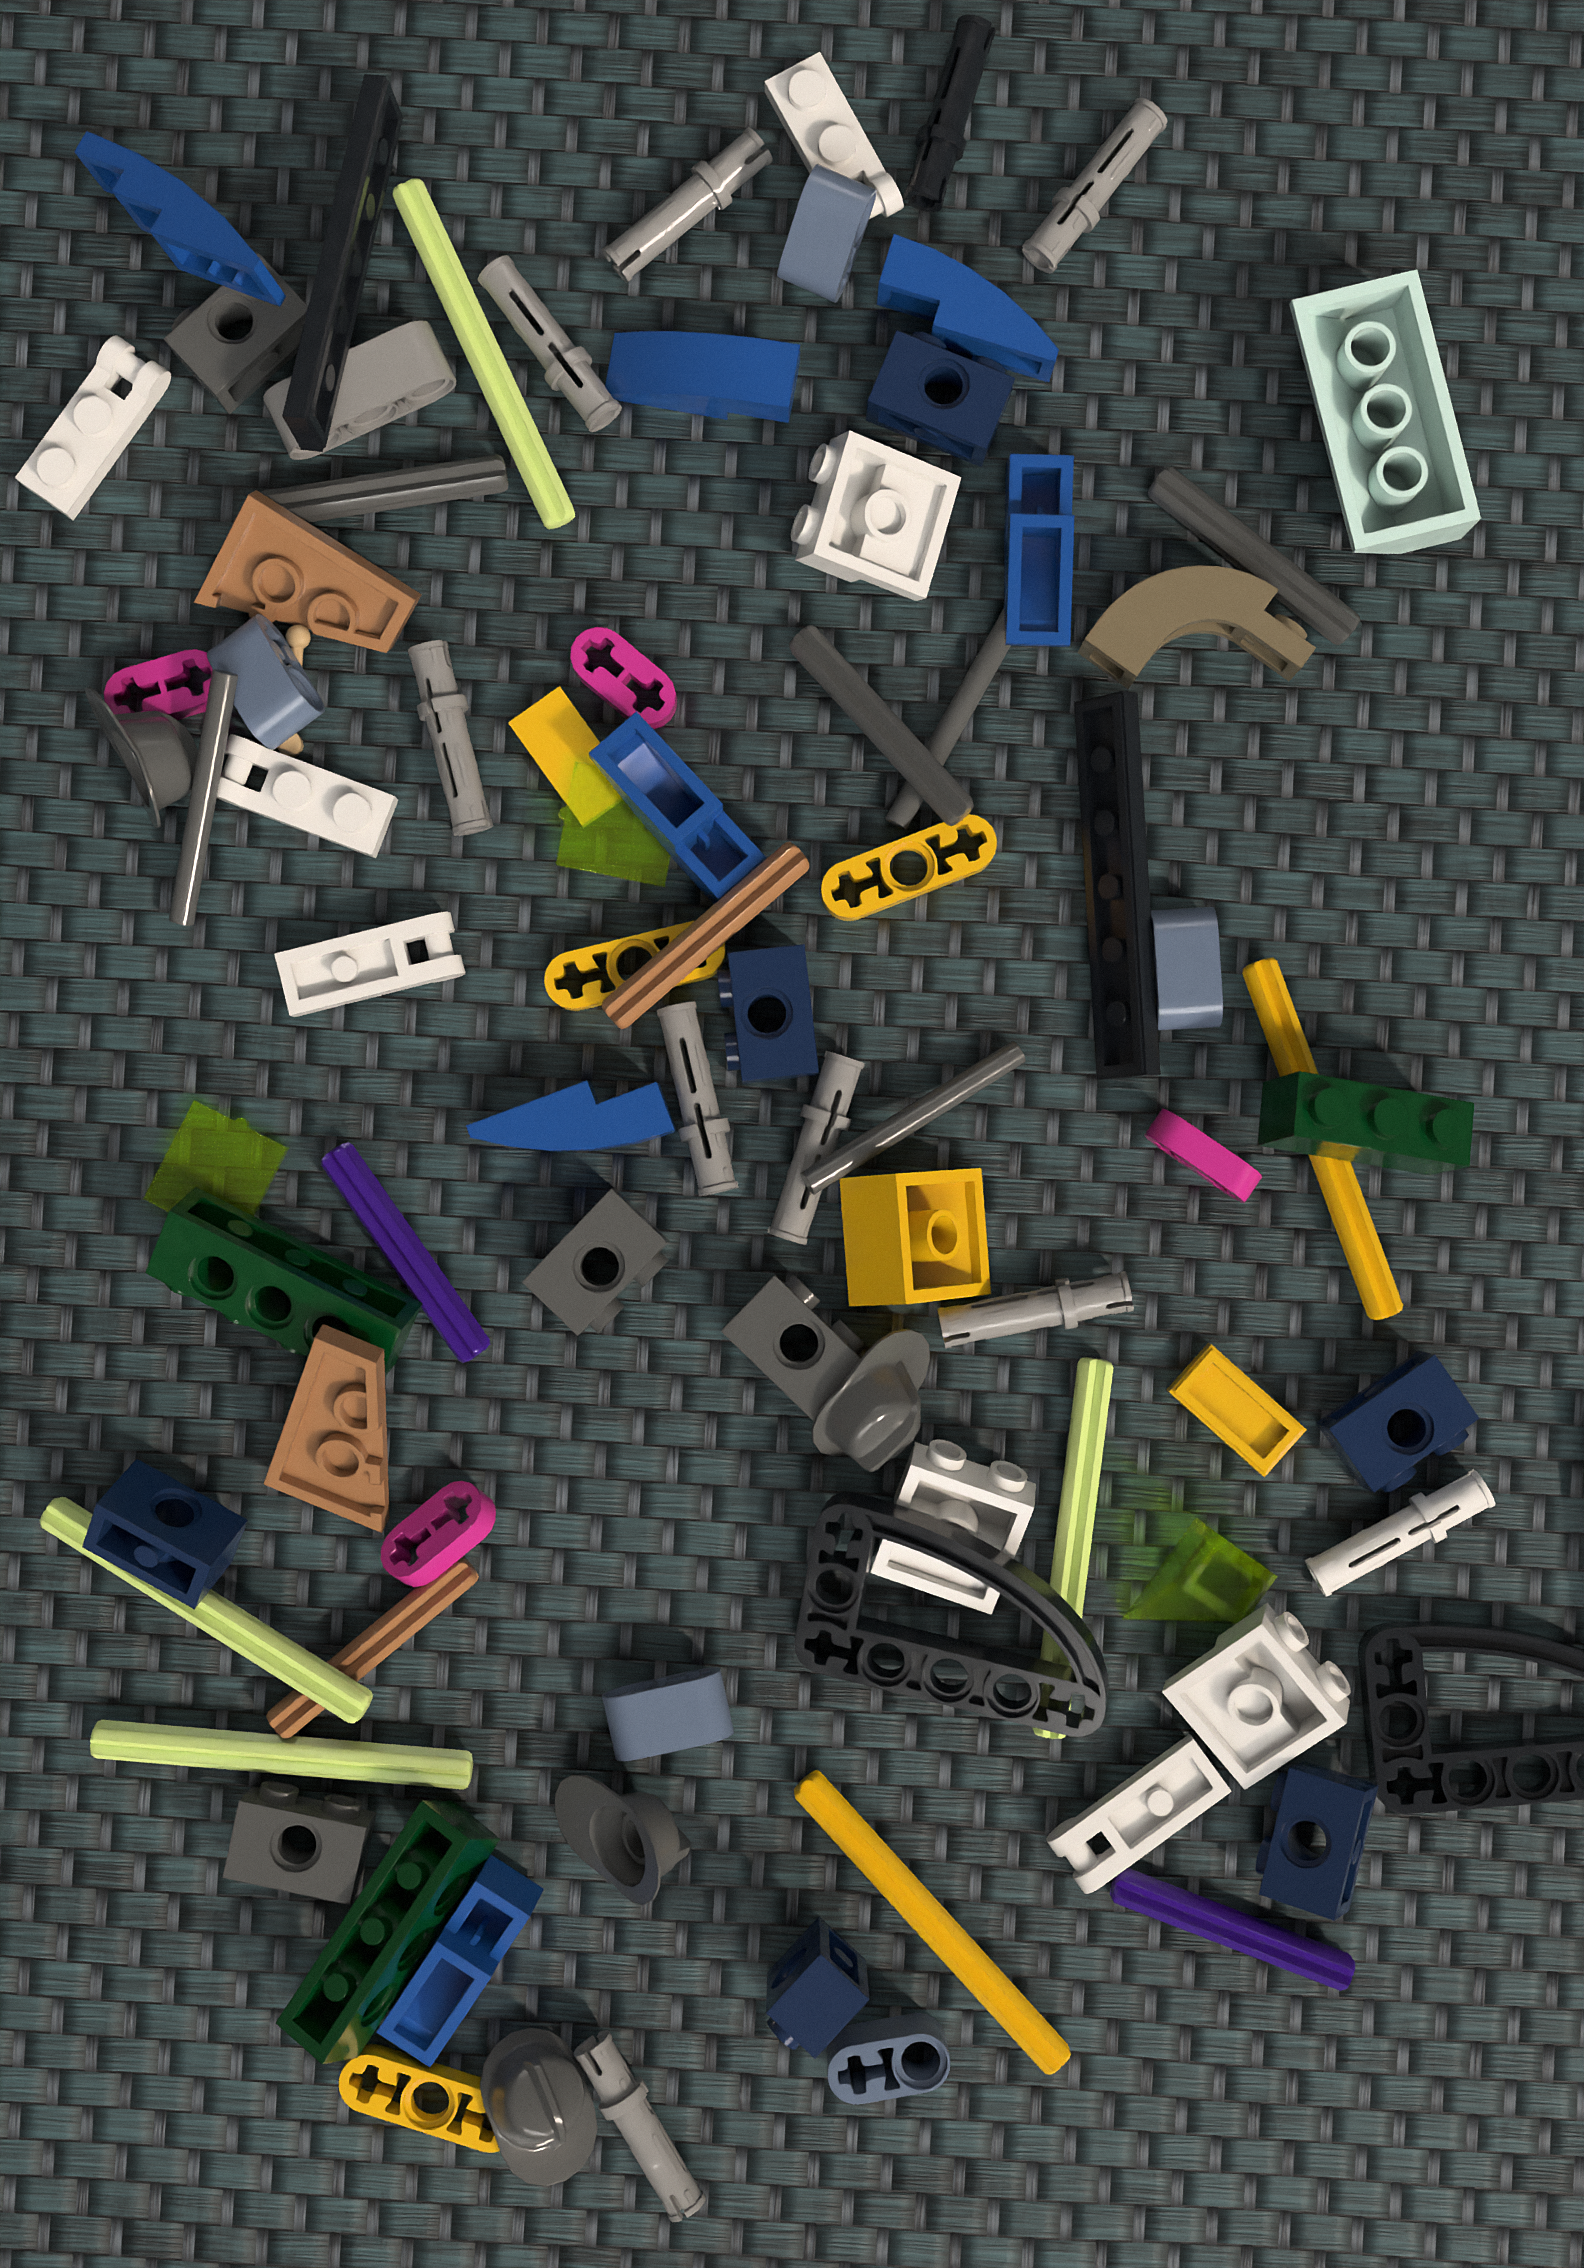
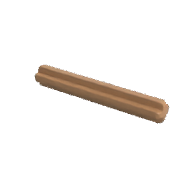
M792 842L784 843L604 999L601 1005L603 1011L617 1027L621 1029L629 1027L805 874L809 869V861L806 856Z
M463 1556L434 1581L412 1590L326 1663L358 1682L473 1586L479 1577L475 1568ZM294 1689L268 1711L266 1717L275 1732L282 1738L288 1739L325 1708Z

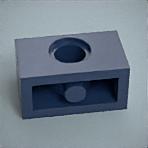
M896 330L868 399L866 421L982 467L1009 402L1015 378L1005 374V368L992 359L974 355L969 360L947 351L945 343L930 334L913 332L910 336ZM944 383L953 387L959 397L950 404L942 405L933 402L925 391L933 384Z
M805 944L728 953L729 969L717 970L721 1008L734 1007L736 1032L724 1033L728 1071L741 1070L743 1084L818 1076L819 1069ZM762 999L778 1001L786 1012L784 1024L778 1030L771 1033L757 1031L749 1022L751 1007Z
M1418 1351L1316 1422V1424L1359 1486L1374 1493L1380 1488L1384 1492H1390L1405 1484L1416 1474L1413 1465L1434 1451L1437 1456H1440L1459 1446L1469 1436L1466 1428L1480 1418L1436 1355ZM1407 1409L1413 1418L1412 1432L1405 1440L1394 1443L1388 1435V1421L1395 1412Z
M136 1459L96 1503L82 1547L189 1607L196 1609L232 1563L248 1520Z
M1306 1761L1289 1767L1287 1774L1280 1773L1274 1785L1270 1804L1271 1810L1278 1812L1273 1837L1268 1835L1264 1837L1256 1860V1873L1263 1875L1259 1895L1334 1921L1347 1913L1350 1909L1379 1785ZM1304 1820L1316 1823L1323 1830L1326 1837V1848L1323 1854L1309 1851L1302 1843L1300 1827Z
M820 1916L767 1972L766 2014L770 2016L767 2020L769 2028L787 2047L796 2050L800 2045L814 2059L870 2000L866 1959Z

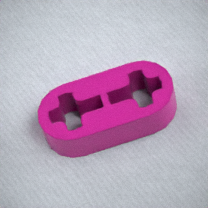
M590 628L576 637L571 647L570 658L577 677L584 685L626 720L636 712L635 708L638 704L636 695L626 686L632 679L647 691L658 685L662 688L659 692V698L663 707L659 711L647 707L641 713H638L653 729L663 727L672 719L677 707V696L673 682L661 669L619 634L608 628ZM607 645L613 647L610 656L614 665L622 671L620 675L616 678L600 666L593 672L588 671L587 668L590 661L585 653L586 650L591 646L599 651Z
M197 649L184 650L124 668L114 673L107 681L104 690V701L114 715L135 713L127 705H122V701L131 696L129 687L136 684L145 692L161 691V694L142 700V712L158 711L170 715L176 720L203 713L206 709L211 679L203 682L204 693L198 696L188 687L173 690L172 686L190 680V668L198 666L205 674L212 675L213 669L208 661L207 652Z
M1166 1109L1160 1111L1144 1135L1166 1154L1241 1203L1246 1202L1262 1179V1175L1251 1165L1181 1117Z
M457 1481L443 1487L393 1528L386 1536L381 1547L380 1559L383 1568L396 1579L412 1587L425 1586L434 1581L490 1533L496 1520V1508L493 1500L469 1482ZM467 1503L466 1513L469 1517L460 1524L458 1521L461 1517L458 1509ZM418 1544L416 1554L419 1559L410 1565L408 1563L412 1558L409 1550L413 1545Z

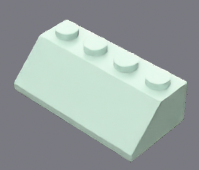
M1418 270L1291 300L1289 306L1352 553L1402 554L1461 539L1481 519Z

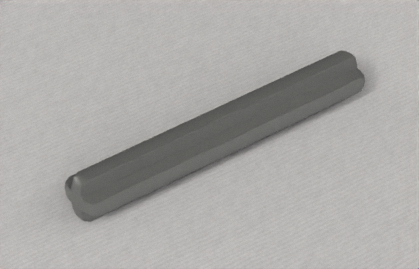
M495 454L270 489L260 493L309 523L502 493L508 489L509 481L503 457Z
M1166 467L1150 485L1148 490L1150 499L1242 572L1256 576L1279 589L1274 597L1330 642L1340 645L1356 629L1360 622L1359 614L1174 467Z
M813 625L806 626L796 634L789 643V648L794 657L947 825L954 826L967 817L974 808L973 800L825 636Z

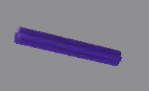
M349 1142L343 1143L328 1152L321 1159L322 1168L416 1300L423 1303L421 1306L422 1310L458 1361L462 1363L468 1362L486 1350L490 1345L489 1337L353 1144Z
M1126 1868L1114 1877L1112 1881L1110 1896L1115 1904L1339 1991L1346 1990L1351 1983L1355 1971V1961L1349 1953L1130 1868Z

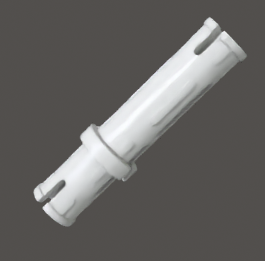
M1472 1469L1465 1476L1426 1497L1420 1492L1409 1498L1411 1505L1369 1528L1361 1530L1356 1535L1323 1553L1306 1559L1305 1563L1325 1597L1331 1595V1592L1383 1566L1388 1561L1429 1539L1437 1543L1447 1538V1529L1486 1508L1495 1506L1494 1498L1479 1473Z

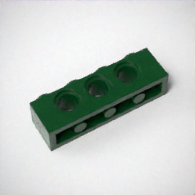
M195 1187L169 1210L145 1272L165 1283L174 1293L193 1297L222 1312L223 1316L229 1321L238 1325L249 1326L278 1341L284 1349L294 1354L309 1356L314 1338L323 1324L384 1349L385 1377L396 1364L423 1304L198 1187ZM219 1258L226 1261L230 1265L231 1269L224 1266ZM276 1287L283 1290L287 1294L289 1299L283 1297L277 1291ZM333 1317H336L339 1320H341L345 1324L347 1329L338 1325L334 1321Z
M421 1800L285 2007L276 2024L321 2064L357 2058L501 1838L454 1801Z

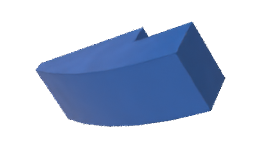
M893 234L879 280L877 305L932 321L931 335L944 342L947 346V351L969 359L974 355L987 357L1002 365L1005 370L1045 382L1050 381L1059 349L1033 318L1006 293L971 268L931 247Z
M681 331L615 333L605 388L614 400L724 420H728L729 413L789 423L800 365V344L735 335Z
M1010 454L1007 460L1004 526L1005 645L1070 646L1075 515H1072L1074 455Z
M637 711L589 752L591 760L634 814L713 904L766 860V856L723 811V803Z
M586 1080L466 1125L470 1138L514 1148L553 1152L603 1150L639 1144L677 1132L661 1086L657 1082L599 1103L593 1084Z
M490 1854L376 2033L428 2067H431L491 1979L500 1960L530 1918L544 1888Z

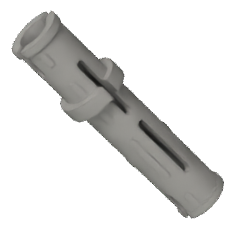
M1137 98L1132 104V108L1104 144L1100 146L1070 187L1061 188L1052 200L1053 209L1030 239L1026 240L1022 245L1023 254L1036 268L1045 273H1053L1058 267V263L1082 232L1090 233L1100 220L1098 213L1120 183L1128 176L1131 169L1159 133L1163 132L1167 127V118L1157 105L1145 98Z
M750 127L746 128L742 135L708 163L700 160L691 168L693 175L609 246L606 245L602 248L605 258L609 262L611 260L614 262L612 268L623 281L628 283L632 280V277L715 207L721 210L732 203L731 194L763 167L773 162L769 149L763 151L760 149L765 143Z
M508 255L501 256L490 262L479 274L478 282L488 291L514 330L546 370L544 375L545 381L552 390H561L573 408L585 421V425L590 432H596L610 424L619 415L622 407L617 400H614L605 388V385L590 367L592 357L584 347H575L551 315L546 305L516 269L514 262ZM518 301L523 302L544 330L543 335L540 336L519 309L517 306ZM557 352L561 353L582 381V388H578L555 356Z
M435 640L410 647L408 655L411 659L421 703L417 705L419 719L426 721L430 733L439 776L450 812L453 835L464 836L488 830L493 827V822L490 819L464 712L469 709L466 695L459 694L448 651V642Z
M693 1001L658 1009L656 1012L658 1018H660L671 1075L674 1080L684 1127L679 1129L681 1142L688 1141L699 1188L698 1195L706 1196L738 1188V1183L735 1181L725 1133L730 1131L728 1118H721L710 1072V1064L696 1013L697 1006L696 1002ZM684 1041L686 1042L688 1050V1055L697 1089L696 1093H694L693 1084L683 1045ZM699 1105L701 1107L704 1120V1127L712 1154L711 1158H709L708 1149L705 1141L704 1129L699 1115Z
M825 1051V1060L810 1106L803 1104L800 1116L805 1117V1121L791 1165L787 1171L786 1180L771 1226H769L767 1233L803 1245L807 1244V1235L822 1190L813 1195L804 1184L800 1173L835 1152L841 1130L848 1131L852 1119L846 1118L861 1069L864 1068L865 1064L829 1051Z
M1126 1271L1100 1278L1070 1283L1068 1278L1055 1280V1286L980 1300L964 1305L937 1308L946 1349L951 1348V1346L967 1344L968 1342L987 1340L1043 1327L1064 1324L1065 1330L1078 1327V1321L1109 1314L1132 1312L1134 1307L1131 1301L1132 1294Z
M608 2030L601 2031L597 2035L598 2043L595 2037L591 2036L576 2048L573 2055L581 2064L601 2098V2104L598 2106L599 2110L606 2120H613L666 2209L668 2218L671 2222L682 2221L683 2215L680 2210L683 2209L686 2217H690L702 2207L706 2201V2196L699 2189L647 2100L646 2096L649 2088L643 2078L633 2076L613 2042L611 2033Z

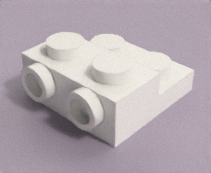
M850 430L831 439L829 445L821 444L812 459L809 469V480L818 483L811 506L805 504L801 507L791 530V540L800 544L795 560L849 582L861 579L914 601L925 599L929 591L961 477Z
M933 1440L930 1442L929 1447L915 1442L895 1493L893 1503L955 1526L994 1546L1014 1559L1035 1507L1036 1484L1027 1481L1028 1476L1026 1472L1017 1465L1006 1461H994L989 1468L966 1460L967 1455L965 1451L958 1445L946 1440ZM880 1539L872 1560L870 1573L990 1615L1000 1594L959 1569L885 1539Z
M1268 1603L1219 1635L1213 1649L1167 1679L1162 1693L1244 1790L1347 1723L1350 1700L1347 1697L1351 1693L1350 1686L1341 1670L1331 1661H1326L1320 1665L1305 1648L1309 1644V1639L1297 1618L1287 1611L1278 1616Z

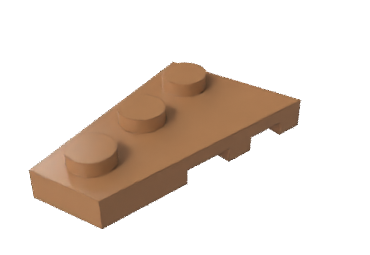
M255 490L248 494L194 603L213 608L218 606L247 612L251 618L256 614H261L270 620L271 623L277 620L292 625H303L311 629L313 634L387 653L394 647L422 594Z
M323 1324L314 1338L264 1485L381 1533L390 1518L384 1349Z

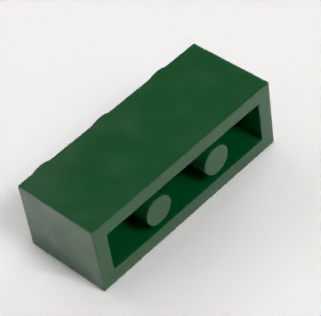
M1298 1071L1263 1082L1257 1146L1432 1175L1470 1167L1474 1103Z

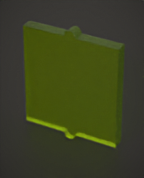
M575 761L566 807H562L558 812L559 818L563 820L555 866L665 887L671 855L634 814L597 766Z
M194 1100L143 1199L169 1212L190 1191L198 1187L254 1216L289 1147L249 1128V1121L246 1118L234 1120Z

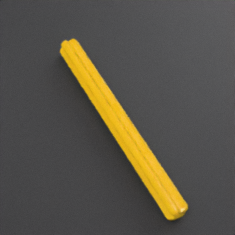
M1271 957L1247 965L1243 968L1242 974L1279 1076L1282 1077L1298 1071L1318 1074L1278 961ZM1309 1155L1367 1316L1370 1319L1381 1320L1399 1313L1403 1309V1303L1351 1162Z
M814 1770L806 1775L794 1789L795 1799L1035 2064L1048 2075L1058 2071L1071 2056L1069 2046L829 1780L818 1770Z

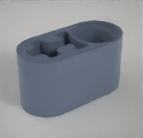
M816 164L800 196L779 263L777 277L836 303L852 272L876 200L877 190L820 164Z
M256 614L207 652V658L212 669L238 674L233 704L248 729L267 748L271 750L276 749L325 712V707L319 694L294 655L291 647L275 625L265 616Z
M1214 907L1151 910L1158 1031L1220 1027L1223 1017V993L1219 930Z
M718 1667L702 1668L633 1683L602 1694L613 1751L617 1761L637 1760L723 1740L734 1734L722 1673Z
M912 2013L846 2025L827 2046L829 2086L840 2100L849 2104L858 2105L927 2093L941 2086L950 2071V2056L945 2031L935 2018L924 2013ZM915 2042H927L936 2048L933 2057L923 2063H913L902 2054L910 2044ZM890 2048L892 2063L890 2068H885L882 2049ZM853 2055L860 2056L864 2070L852 2072L848 2057Z

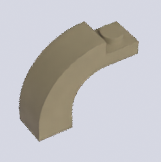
M1198 565L1164 571L1141 581L1127 590L1099 618L1084 639L1078 654L1129 689L1148 661L1162 646L1176 638L1189 634L1205 633L1224 637L1240 646L1288 682L1303 667L1316 647L1305 640L1307 633L1294 620L1281 614H1276L1273 617L1264 611L1279 589L1256 576L1236 569Z

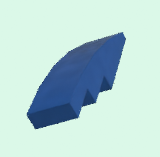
M86 131L74 151L102 189L115 195L138 227L153 235L179 270L279 307L282 305L286 295L260 258L223 215L183 181L140 154Z

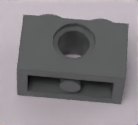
M259 253L256 255L286 295L280 307L219 284V289L201 305H192L185 309L175 319L172 331L164 338L181 363L229 415L297 354L308 306ZM241 320L253 322L251 331L244 338L239 340L226 339L227 332L234 323Z
M610 1189L522 1283L577 1336L583 1333L589 1326L599 1334L625 1307L616 1297L633 1280L644 1287L669 1261L661 1250L670 1240L618 1190ZM594 1248H607L618 1259V1274L608 1284L596 1283L586 1274L585 1259Z
M775 1274L722 1328L721 1332L814 1421L820 1408L842 1385L862 1357L859 1353L867 1345L840 1319L830 1327L812 1309L820 1302V1299L794 1274L786 1282ZM795 1324H803L810 1327L818 1338L814 1353L801 1360L788 1357L780 1346V1337L784 1330Z
M266 1781L262 1782L260 1787L252 1786L238 1803L222 1878L350 1905L361 1888L377 1812L361 1809L362 1802L348 1796L326 1795L323 1801L299 1796V1789L283 1782ZM301 1825L308 1828L315 1836L316 1849L302 1851L293 1846L288 1837V1827Z

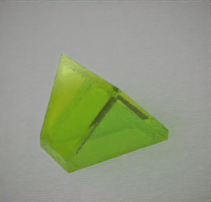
M1196 1517L1125 1614L1123 1620L1231 1621L1237 1624L1252 1613L1278 1576Z

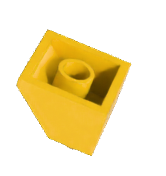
M981 1168L896 1173L839 1179L849 1306L906 1305L991 1294Z

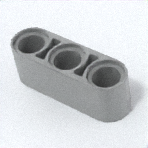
M419 320L401 325L348 350L329 436L323 452L301 450L282 417L292 376L268 389L263 396V400L289 457L294 460H303L327 452L439 400L453 390L456 386V378L430 323Z

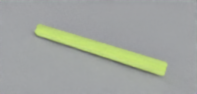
M413 178L397 185L392 193L397 208L544 527L547 529L561 527L575 518L574 507L425 184L421 179Z
M1089 1357L1081 1358L1077 1365L1049 1585L1075 1610L1081 1619L1114 1369L1112 1363L1107 1360ZM1044 1629L1040 1659L1071 1666L1061 1648ZM1044 1683L1039 1705L1047 1707L1052 1685ZM1071 1697V1699L1069 1700V1704H1070L1069 1710H1070V1708H1071V1700H1072V1697ZM1032 1727L1034 1733L1041 1737L1062 1739L1066 1736Z
M54 1498L46 1507L40 1518V1525L43 1529L344 1721L355 1723L367 1711L373 1698L371 1690L211 1589L196 1609H193L84 1549L82 1545L93 1514L68 1498Z
M112 1720L97 1721L90 1738V1753L97 1759L451 1789L468 1788L473 1771L472 1753L467 1750L292 1736L291 1738L284 1739L278 1734Z

